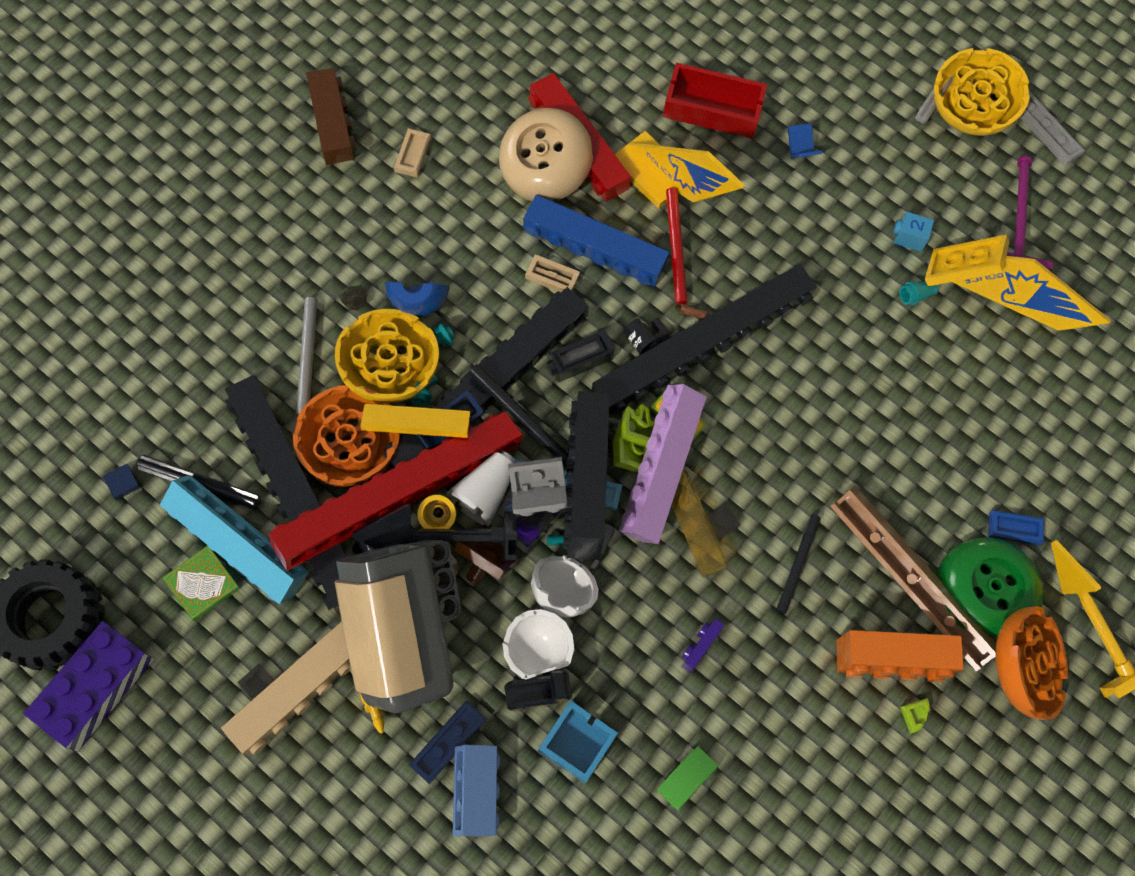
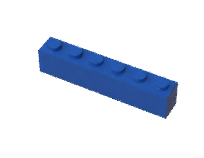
M538 195L534 197L523 217V230L529 235L546 239L554 246H562L569 249L577 256H585L592 259L594 263L608 266L621 275L631 276L644 285L655 287L667 264L668 251Z

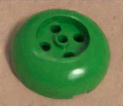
M995 538L967 540L952 548L943 557L937 568L936 576L941 580L953 599L995 642H997L1001 626L1012 613L1022 608L1042 607L1043 584L1037 568L1023 551L1006 541ZM981 565L983 566V568H984L985 570L990 571V573H989L988 575L983 574V573L981 572V570H980V566H981ZM1006 576L1011 578L1013 586L1006 583ZM973 588H976L979 599L975 595ZM999 599L1006 602L1003 606L1004 610L1000 609L997 605ZM946 606L947 612H948V613H949V612H952V611ZM958 619L956 624L969 631Z

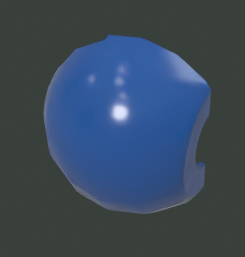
M433 281L431 283H423L422 287L416 284L411 286V288H404L403 282H385L387 297L393 307L417 317L429 316L440 309L447 299L450 287L448 285L433 284Z

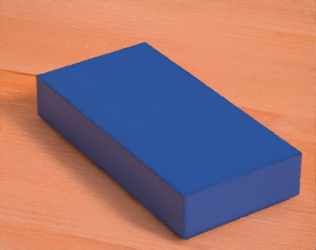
M992 510L989 512L988 537L1040 546L1044 543V518Z

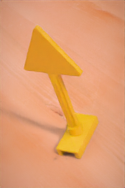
M1055 540L1051 542L1061 592L1064 595L1077 594L1079 596L1082 606L1114 661V668L1119 675L1099 688L1104 697L1108 698L1115 694L1116 698H1121L1135 690V667H1133L1130 659H1126L1094 599L1088 593L1100 590L1101 586Z

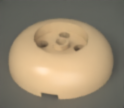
M540 108L527 112L512 123L502 139L499 149V165L504 180L517 195L529 201H533L536 195L547 200H560L570 195L583 183L590 171L593 161L590 135L575 116L564 110ZM546 133L544 138L539 139L540 134ZM560 143L563 148L560 152H556L554 148ZM530 151H531V154H530L529 157L523 158L524 155L529 154ZM540 165L548 166L546 168L539 169Z

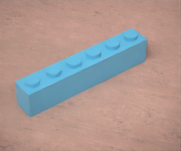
M191 475L172 480L160 503V506L171 517L188 528L190 533L199 537L211 550L217 552L230 566L240 571L273 601L281 604L296 595L308 574L305 568L298 565L286 571L270 545V540Z

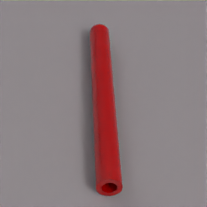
M668 188L666 190L675 304L685 305L688 301L678 189Z

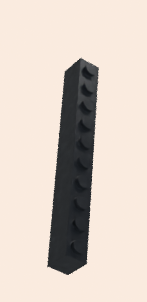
M798 264L594 381L591 392L610 393L609 415L614 412L619 414L634 400L639 402L645 399L653 389H662L671 382L670 379L677 375L679 377L686 375L691 371V367L698 363L700 365L705 364L712 358L713 354L719 351L720 353L727 351L739 339L741 341L748 339L756 329L767 328L773 323L775 318L779 316L782 318L786 317L799 304L801 306L808 304L814 298L813 294L817 285L802 265Z
M568 287L562 292H556L551 297L550 303L547 306L537 309L527 324L522 323L515 330V335L509 340H503L498 345L494 354L490 357L486 356L480 361L479 366L505 391H508L549 351L588 317L589 306ZM467 373L454 390L449 389L442 396L441 402L435 407L431 406L429 408L443 409L465 391L471 393L482 408L483 413L496 400ZM467 397L450 409L470 411V417L477 412ZM403 433L404 435L399 439L397 452L389 465L392 469L402 461H410L416 458L420 452L427 449L417 434ZM393 441L384 450L383 457L385 459L387 458L386 450L392 447Z
M254 375L225 388L229 397L225 399V402L231 413H237L239 418L235 422L241 434L247 433L249 439L245 443L251 454L257 453L260 459L255 462L262 476L267 474L270 479L266 485L272 497L278 496L281 503L277 507L283 519L289 518L291 522L297 519L304 511H313L320 507ZM340 543L305 561L306 564L311 562L314 568L310 574L316 586L322 585L326 592L321 595L328 610L334 608L338 616H340L335 581L339 579L336 560L346 557Z

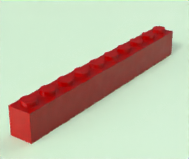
M506 411L499 415H491L482 424L476 427L470 426L468 438H446L439 446L431 450H423L416 458L410 461H402L394 469L386 473H378L369 482L351 487L346 494L338 498L332 497L326 500L317 509L304 511L297 519L289 523L277 525L269 533L270 545L286 571H289L351 538L352 533L357 529L405 504L413 505L467 476L495 452L500 454L503 451L510 453L520 448L522 433Z

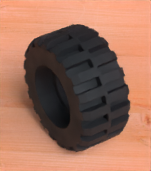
M41 559L38 561V564L34 561L26 562L23 564V569L20 570L15 567L8 572L10 576L6 580L0 579V656L32 670H57L59 664L64 666L102 622L99 620V617L105 614V608L99 602L103 598L100 591L95 589L96 585L91 579L66 563L60 561L53 562L49 559ZM49 592H61L66 600V613L61 625L47 637L38 640L30 639L26 634L24 626L27 610L40 596Z

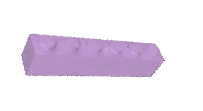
M685 384L668 385L663 394V401L655 418V425L647 442V449L639 466L635 485L630 492V499L622 516L619 531L641 542L659 544L706 400V396Z

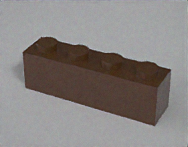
M334 67L306 72L326 165L354 160L352 150H357L354 135L349 136L348 130H352L349 115H344V111L348 110L345 96H340L339 92L344 91L341 76L336 77Z

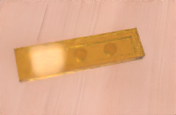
M683 470L673 498L672 507L703 577H707L729 565L688 472Z

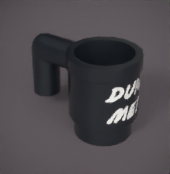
M639 318L631 321L624 328L627 339L640 355L654 348L659 342L670 336L669 330L659 318L651 322V325L657 331L655 334Z

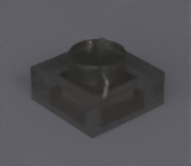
M726 504L703 519L718 542L741 526Z

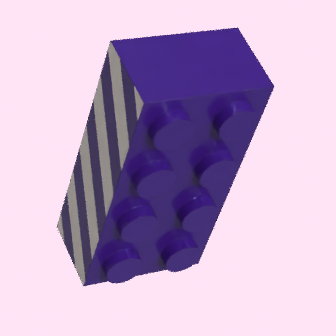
M102 621L23 714L65 748L79 751L148 668L154 658L114 627Z

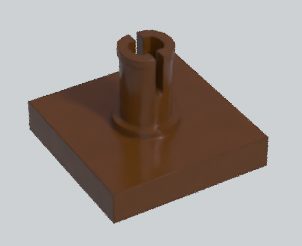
M458 541L454 548L455 552L473 563L466 575V579L476 585L481 583L486 572L498 580L501 579L517 565L521 558L517 554L516 560H505L503 545L491 543V541Z

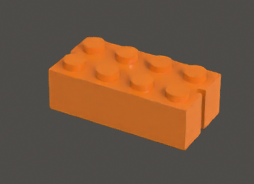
M849 630L844 636L836 640L837 672L846 673V677L860 678L863 677V674H873L874 679H889L890 675H899L901 680L906 681L917 680V677H927V680L930 682H943L945 678H953L955 673L963 670L961 636Z

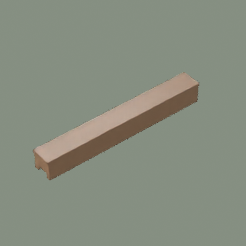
M853 486L830 506L944 635L961 636L963 657L976 671L981 669L992 658H995L996 642L994 639L986 634L962 610L941 580L856 486ZM946 606H947L952 612H949V613H948V612H947V609H946ZM959 619L969 631L957 625V620Z

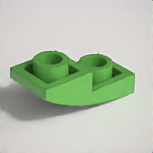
M697 746L660 785L657 791L678 811L717 770L719 765Z

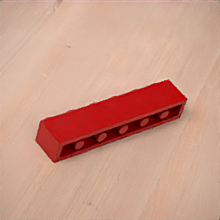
M552 73L531 84L528 99L534 109L556 108L564 110L575 116L588 131L592 141L593 161L586 178L592 183L594 192L598 196L601 195L604 201L607 202L629 190L631 175L556 75Z

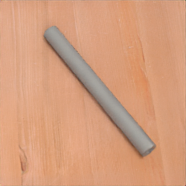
M314 297L305 298L296 417H298L302 408L310 401L318 301Z

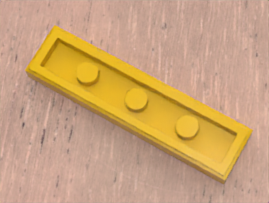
M365 404L361 420V430L468 438L470 411Z

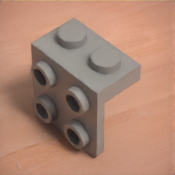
M562 457L508 464L514 514L530 516L540 511L559 512L563 508L568 507Z

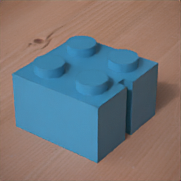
M570 700L539 747L538 752L585 784L618 732L597 718L591 726L588 724V721L592 715Z

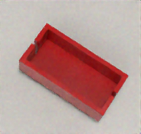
M676 62L665 101L663 118L753 139L767 84Z

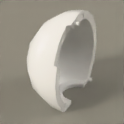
M565 555L562 557L550 556L544 559L541 558L535 565L531 587L537 603L543 610L555 613L560 618H570L584 614L597 601L599 589L596 580L588 568L576 559L567 558Z
M542 609L526 611L515 617L507 628L503 642L504 658L510 669L525 680L548 671L566 667L571 663L574 652L573 634L567 623L555 613Z

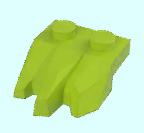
M643 404L637 408L635 413L629 406L625 409L613 440L614 466L637 473L647 449V442L655 425V419L651 421L649 409Z

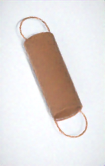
M683 305L680 311L681 314L698 319H704L707 315V311Z

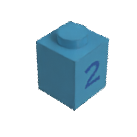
M906 211L902 219H897L892 231V233L896 234L894 244L921 252L929 241L934 220Z

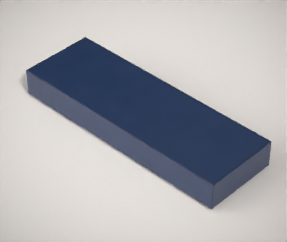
M466 700L409 763V766L430 785L455 757V747L465 745L487 719Z

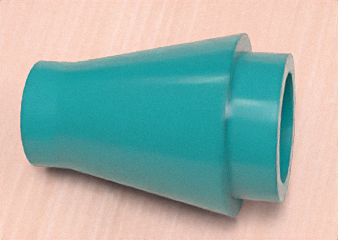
M926 281L906 282L900 287L899 296L905 305L914 306L926 298L937 294L938 285L927 286Z

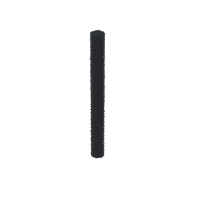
M817 515L810 516L776 611L781 614L787 613L821 520Z

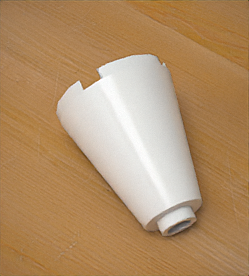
M504 451L501 454L495 452L449 489L446 493L448 499L454 505L458 501L463 513L479 524L489 526L510 483L508 464L514 463L515 459Z

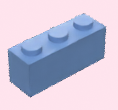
M462 745L455 747L453 836H496V830L499 826L496 800L500 792L499 784L497 783V770L500 765L497 746Z

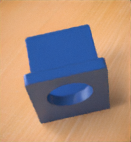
M811 123L788 127L791 159L822 154V150L814 151Z

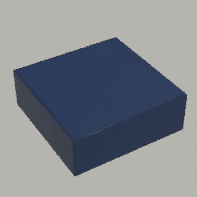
M128 464L103 476L116 501L141 488Z

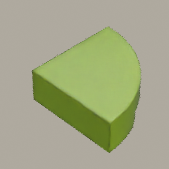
M928 698L900 707L910 734L919 731L924 726L930 711Z

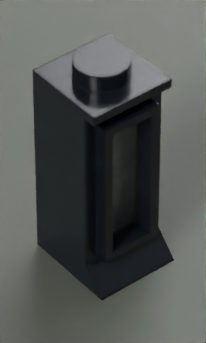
M602 328L591 336L555 351H549L546 365L550 375H555L558 382H562L613 360L615 347L605 328Z

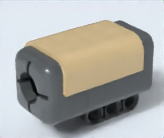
M422 540L410 544L391 545L336 560L339 579L335 581V588L355 690L361 693L363 700L369 706L392 713H401L449 695L454 687V679L443 623L455 619L461 610L449 545L442 540ZM432 548H434V556H433V558L431 557V549H432ZM437 575H439L438 585L436 584ZM444 602L445 607H444V610H443V612H442V611H441V605H442V603Z

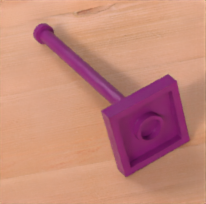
M1021 156L1017 160L1019 183L1014 253L1007 252V256L1036 259L1049 271H1052V261L1024 256L1029 167L1032 166V158Z

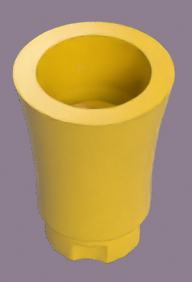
M432 495L421 502L417 515L419 523L424 529H449L455 521L456 510L452 501L447 497ZM435 508H441L444 512L443 516H435Z

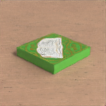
M208 546L162 577L194 622L240 589L222 562Z

